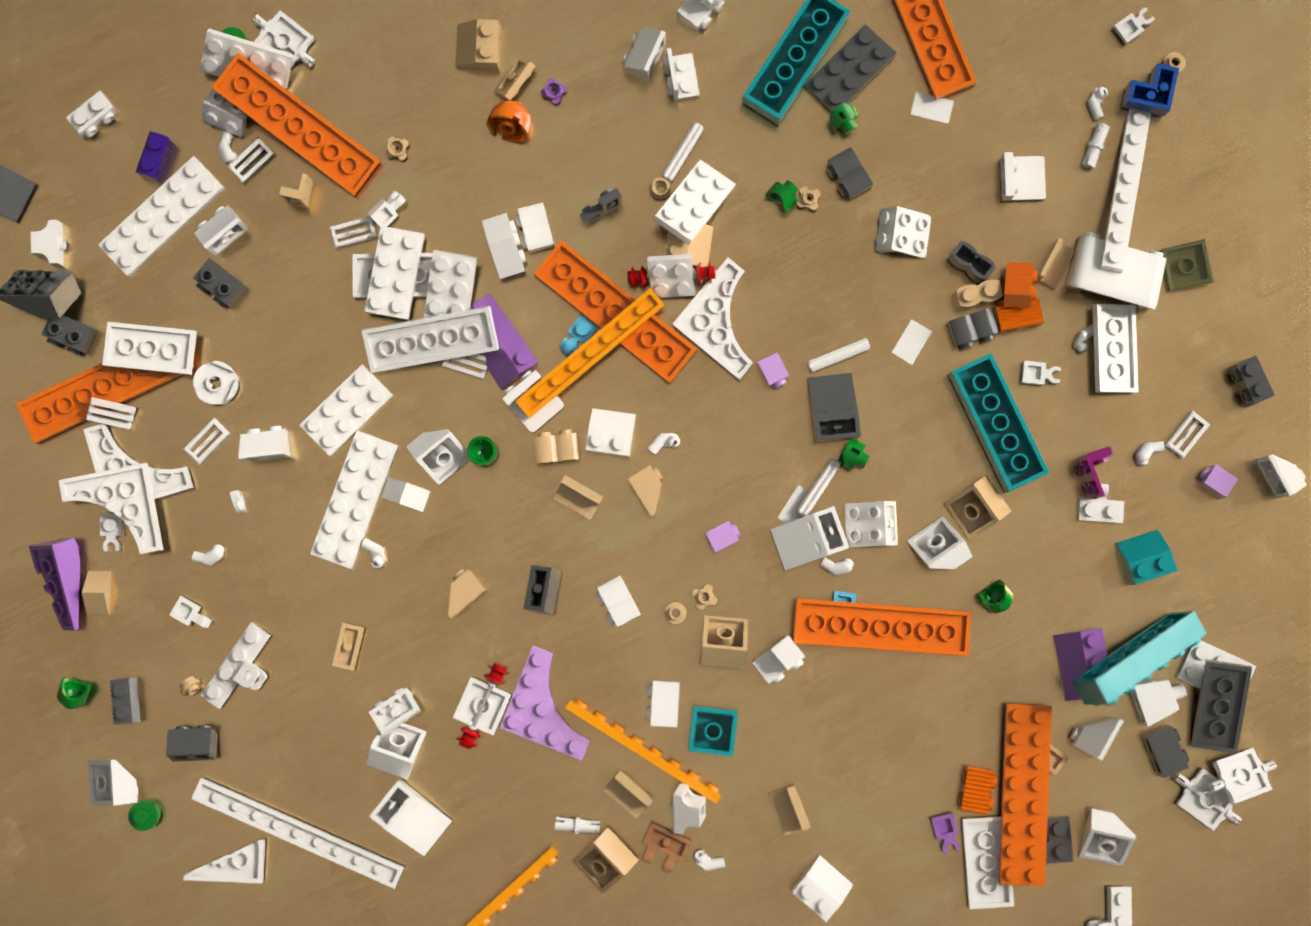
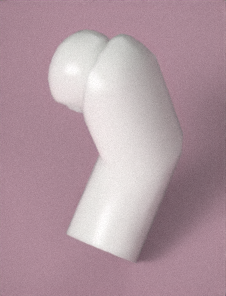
M1105 87L1094 89L1088 99V106L1094 120L1104 117L1100 105L1108 95Z
M223 131L217 151L222 161L230 163L237 156L229 147L233 135Z
M660 433L647 449L656 455L662 447H677L680 444V439L674 433Z
M1164 442L1143 443L1135 455L1137 464L1145 466L1148 464V459L1152 453L1164 452Z
M365 538L360 547L371 553V566L375 569L383 567L386 561L383 547Z
M217 544L206 554L194 551L192 562L208 566L214 565L222 559L224 548Z
M824 557L819 566L834 576H840L850 573L854 563L849 558H844L843 561L834 563L827 557Z
M702 850L694 853L693 860L695 864L704 871L708 872L726 868L723 857L712 859Z

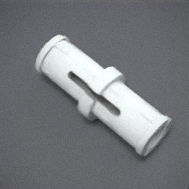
M1103 123L1096 124L1093 136L1087 143L1088 149L1082 162L1083 166L1095 169L1100 152L1105 148L1103 144L1110 126Z
M556 817L555 831L575 832L574 835H579V833L599 835V820H583L581 817H576V819Z

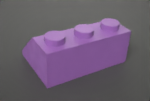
M1091 628L1053 635L1065 701L1081 699L1072 681L1107 657L1102 628Z

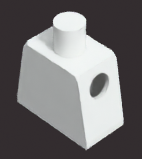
M1166 679L1138 683L1135 685L1136 688L1131 691L1144 726H1151L1178 711L1179 706L1176 700L1187 697L1183 684L1172 687L1170 681Z

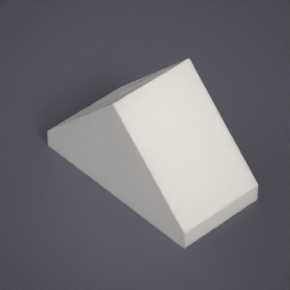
M388 477L381 498L423 512L430 491Z

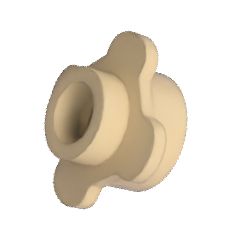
M394 137L389 138L387 141L388 150L385 152L386 156L390 159L395 157L405 160L407 157L406 148L409 146L406 139H395Z
M802 187L797 205L800 208L816 210L821 192L818 189L810 190L807 187Z
M709 584L705 585L702 589H694L692 592V596L697 601L696 606L700 610H703L705 606L717 603V598L714 597L712 592L713 587Z

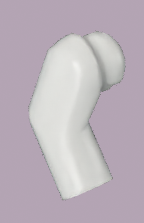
M1093 324L1082 329L1074 341V348L1079 353H1084L1089 348L1086 341L1094 336Z

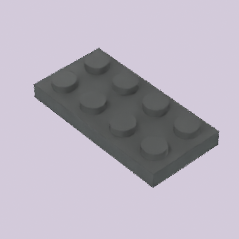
M864 24L805 84V88L826 108L832 111L843 103L849 104L896 56L897 52Z
M1205 660L1191 741L1192 747L1237 753L1252 673L1251 666Z

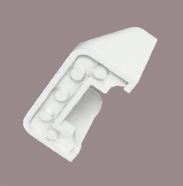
M1088 231L1086 235H1080L1065 285L1128 302L1145 309L1155 310L1166 264V258L1163 257L1164 253L1155 250L1147 253L1128 247L1124 270L1122 273L1100 268L1105 240L1099 239V234Z

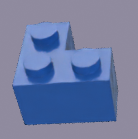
M1158 63L1151 71L1149 83L1131 80L1126 86L1122 107L1165 116L1171 110L1179 68Z

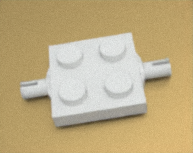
M281 10L268 22L258 14L255 16L256 19L253 18L252 22L261 28L260 35L254 41L255 43L293 54L292 66L299 60L308 67L314 64L315 60L307 55L306 51L315 38Z
M1254 748L1214 762L1213 766L1219 780L1209 783L1208 786L1209 788L1216 786L1210 789L1211 792L1223 788L1231 805L1272 790L1267 779V772L1276 769L1277 764L1270 766L1276 763L1274 760L1263 764L1258 759Z
M1200 768L1195 777L1190 781L1180 773L1176 775L1177 777L1174 778V781L1184 787L1183 794L1176 802V805L1209 829L1214 831L1219 823L1226 818L1236 826L1239 824L1238 821L1241 822L1242 818L1231 811L1233 805H1231L1223 788L1215 792L1210 791V789L1216 786L1209 788V783L1219 779L1204 768Z

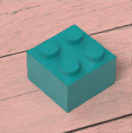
M693 705L688 751L733 756L738 711Z

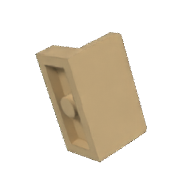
M303 173L299 190L281 186L279 195L288 204L308 208L314 182L307 174Z
M1060 237L1054 242L1037 276L1038 282L1053 290L1056 289L1076 251L1063 244V239Z
M566 475L561 480V485L553 497L557 502L589 520L592 519L604 498Z
M621 769L604 788V791L634 818H638L646 807H649L654 801L652 796Z
M794 784L769 794L785 835L801 829L804 831L811 828Z

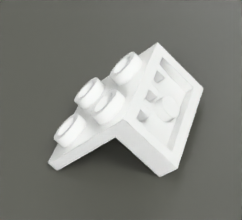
M667 48V55L663 56V66L665 74H669V77H667L668 95H673L674 101L699 97L692 53L672 56L671 48Z
M1004 152L1000 157L1002 201L1044 200L1046 198L1044 156L1013 157V152Z
M876 501L845 504L846 540L849 547L898 546L896 502Z

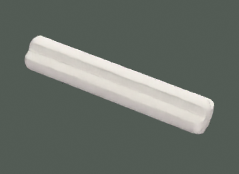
M696 122L692 124L662 173L663 178H666L668 181L674 179L703 132L702 125Z
M866 338L808 361V367L811 372H815L869 350L870 344Z
M834 458L829 460L798 507V513L808 516L841 466L838 460Z

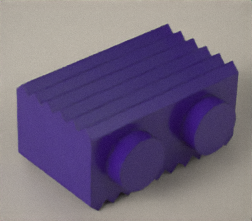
M150 131L135 172L143 178L161 183V179L164 178V171L167 170V162L171 158L172 146H175L174 142L168 136Z

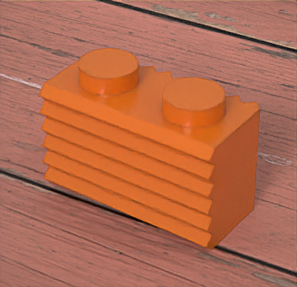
M1007 262L1004 307L1031 308V300H1036V287H1032V285L1037 284L1038 271H1033L1034 263Z
M1039 297L1036 300H1031V308L1029 309L1027 307L1006 308L1004 307V300L998 301V305L993 308L999 330L998 334L1041 326L1044 323Z
M965 765L958 808L960 811L988 815V811H992L994 798L991 797L992 789L996 788L997 776L994 775L993 770Z

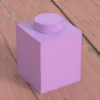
M778 352L757 362V366L768 388L774 386L776 389L787 383L785 379L789 377V374Z
M1212 465L1210 467L1207 466L1200 475L1202 479L1199 485L1222 499L1228 496L1238 479L1218 465Z
M729 521L705 533L715 553L738 542L737 536L741 535L735 523L731 525Z

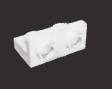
M99 91L66 118L76 129V132L85 139L95 135L98 128L103 124L110 123L118 111L106 96Z
M401 688L396 690L391 698L376 703L373 709L369 711L382 735H386L421 712L413 698V693L409 689Z

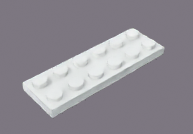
M193 156L103 239L98 246L128 277H131L225 188Z
M490 306L361 330L371 373L499 350Z
M356 431L310 552L311 555L353 569L361 548L360 546L366 535L398 450V445Z

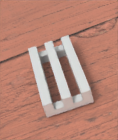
M258 136L227 167L244 182L274 152ZM258 144L261 145L238 168H234ZM265 149L267 152L241 175L240 172Z
M369 216L329 227L335 249L378 238L374 222ZM369 223L367 227L336 235V231ZM371 231V234L338 242L339 239Z
M479 354L469 355L468 357L484 361V365L460 357L444 360L442 364L443 367L480 379H485L488 370L486 357ZM449 360L482 369V373L450 364Z
M91 397L86 420L131 429L136 407ZM94 405L128 412L129 415L117 413L111 410L95 408Z
M1191 411L1164 446L1170 448L1174 454L1176 453L1179 458L1183 459L1210 424L1197 413ZM1193 418H1195L1196 420L1185 432V434L1178 441V443L1174 446L1173 442L1177 439V437L1181 434V432L1185 429L1189 422ZM1201 423V428L1182 451L1179 450L1197 425Z
M213 418L183 450L201 465L231 433L216 418ZM216 426L217 429L192 452L191 449ZM222 431L223 434L198 458L197 455Z

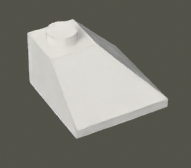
M449 429L424 432L406 446L415 460L438 485L443 483L470 460L467 450Z
M1273 454L1256 459L1276 498L1291 496L1306 486L1304 481L1306 477L1303 471L1297 468L1296 465Z
M943 516L907 540L908 544L929 568L956 569L973 557L965 540Z
M1107 717L1082 724L1071 733L1070 739L1072 741L1070 745L1093 758L1103 760L1124 721L1114 717Z
M116 760L88 761L91 805H121L138 802L136 779Z
M1091 809L1085 822L1079 857L1123 867L1136 840V835L1114 813Z

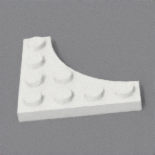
M727 258L716 271V279H712V284L708 280L673 322L672 326L740 381L754 363L745 355L735 340L730 321V303L734 289L745 271L730 258Z
M102 423L83 429L96 473L140 464L125 454L116 444L107 424ZM148 467L154 500L194 488L188 467L178 469H155ZM106 509L108 514L113 513L110 510Z
M148 463L58 480L62 502L84 501L98 504L120 517L133 534L139 554L163 550Z

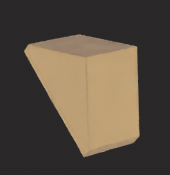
M88 571L82 589V597L87 615H110L111 571Z

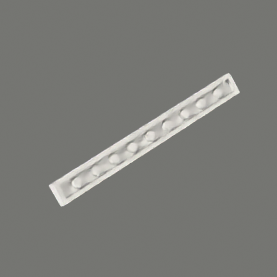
M200 778L191 798L394 889L405 868L204 778Z

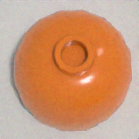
M502 101L493 107L486 124L487 128L494 135L497 132L504 135L502 137L503 140L522 142L525 137L527 138L530 131L531 117L530 113L520 102Z

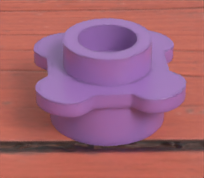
M550 78L547 80L545 89L541 90V95L543 98L552 100V103L558 104L560 97L567 89L564 84H560L554 78Z

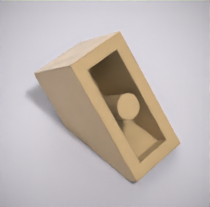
M649 465L628 478V481L650 517H653L662 486L660 480L663 477L656 467L652 469Z
M462 569L453 576L455 581L451 583L448 616L451 619L456 617L486 591V588L470 570L464 571Z

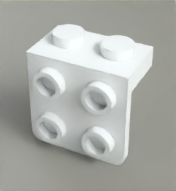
M212 90L203 102L202 120L239 137L243 136L247 115L216 91Z
M898 206L882 208L879 216L876 252H899L924 258L927 252L931 217L927 214Z
M536 370L533 373L531 371L525 373L520 378L522 382L516 387L514 385L510 386L503 393L505 396L502 398L532 433L536 432L564 407L563 402L557 396L532 418H529L515 402L542 379Z

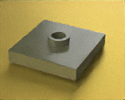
M1205 239L1161 249V252L1164 253L1163 257L1166 258L1165 272L1170 292L1214 283Z

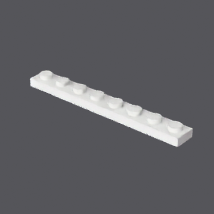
M1129 108L1127 112L1100 264L1101 269L1122 273L1124 270L1151 116L1150 112Z

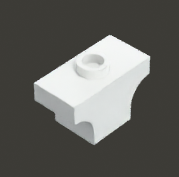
M48 220L47 226L43 230L31 232V254L37 257H47L49 264L54 267H64L63 250L66 249V238L63 237V223L58 220Z
M680 783L673 795L671 814L674 815V833L683 834L687 827L700 828L706 816V797L692 793L688 784Z

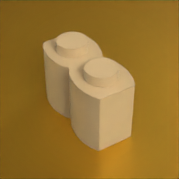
M986 280L978 286L965 285L953 294L956 309L962 311L972 309L977 305H991L1003 296L999 280Z
M561 430L559 435H550V432L537 433V437L533 438L536 465L580 461L577 433H572V430Z

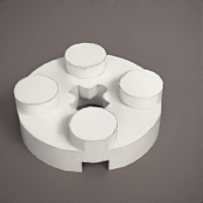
M212 361L198 368L193 378V386L198 398L210 405H225L237 393L238 376L229 365L220 361ZM217 377L220 378L221 386L212 389L211 380H216Z

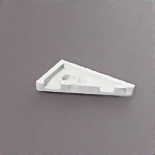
M261 839L192 870L184 875V880L263 883L266 839Z

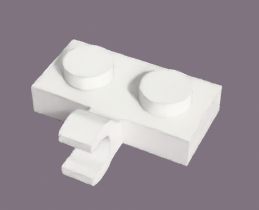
M1101 484L1105 494L1103 497L1096 499L1079 498L1077 520L1123 523L1124 501L1107 500L1109 484Z

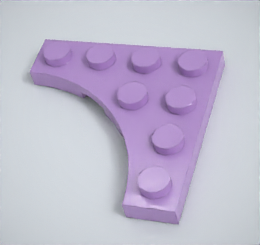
M533 645L500 728L582 761L590 739L576 732L562 719L550 693L549 670L554 653Z

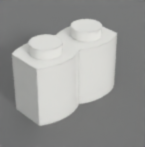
M543 202L519 208V215H515L518 228H523L524 235L520 236L523 249L528 248L529 253L555 247Z
M621 576L597 587L599 592L595 595L601 606L604 604L607 606L609 612L606 613V616L611 625L616 624L617 627H620L641 615Z

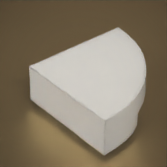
M239 490L231 491V500L237 514L246 513L243 492Z

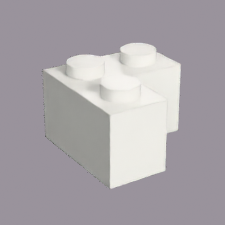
M685 0L677 10V18L698 33L701 28L705 29L711 21L710 16L714 11L718 13L725 2L723 0Z
M507 213L482 220L499 278L502 279L524 272L523 263L527 261L523 249L518 250L517 247L521 243L514 220L509 221Z
M785 635L751 663L768 684L771 682L776 684L785 677L783 672L789 669L794 671L804 663L802 659L805 656L792 639Z

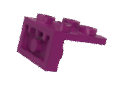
M1110 446L1076 458L1078 462L1075 464L1080 476L1083 475L1085 484H1083L1087 496L1091 495L1092 499L1105 496L1094 466L1107 462V457L1113 455Z

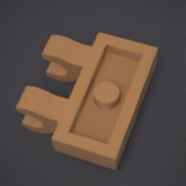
M651 823L642 842L648 845L642 861L650 864L656 850L668 855L662 870L671 873L676 860L684 861L692 841L655 823Z

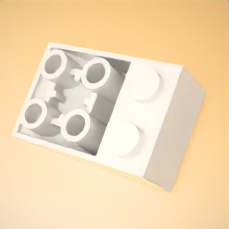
M834 506L770 529L785 571L849 548Z
M401 779L395 783L369 816L386 831L423 856H425L452 822L450 818Z

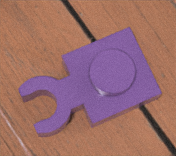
M950 812L931 817L936 840L943 839L941 845L943 853L945 855L948 854L947 846L949 844L954 845L956 852L959 851V844L953 840V836L959 835L953 813Z

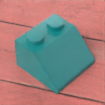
M1159 530L1116 543L1130 585H1137L1178 571L1172 552Z

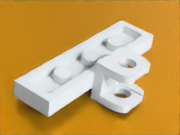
M251 622L200 696L216 708L221 709L237 684L252 690H259L267 679V674L252 662L271 635Z
M1107 886V920H1091L1086 923V926H1132L1131 887Z

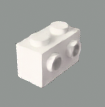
M653 680V685H648L647 698H652V705L647 707L646 721H651L650 726L677 727L680 682Z

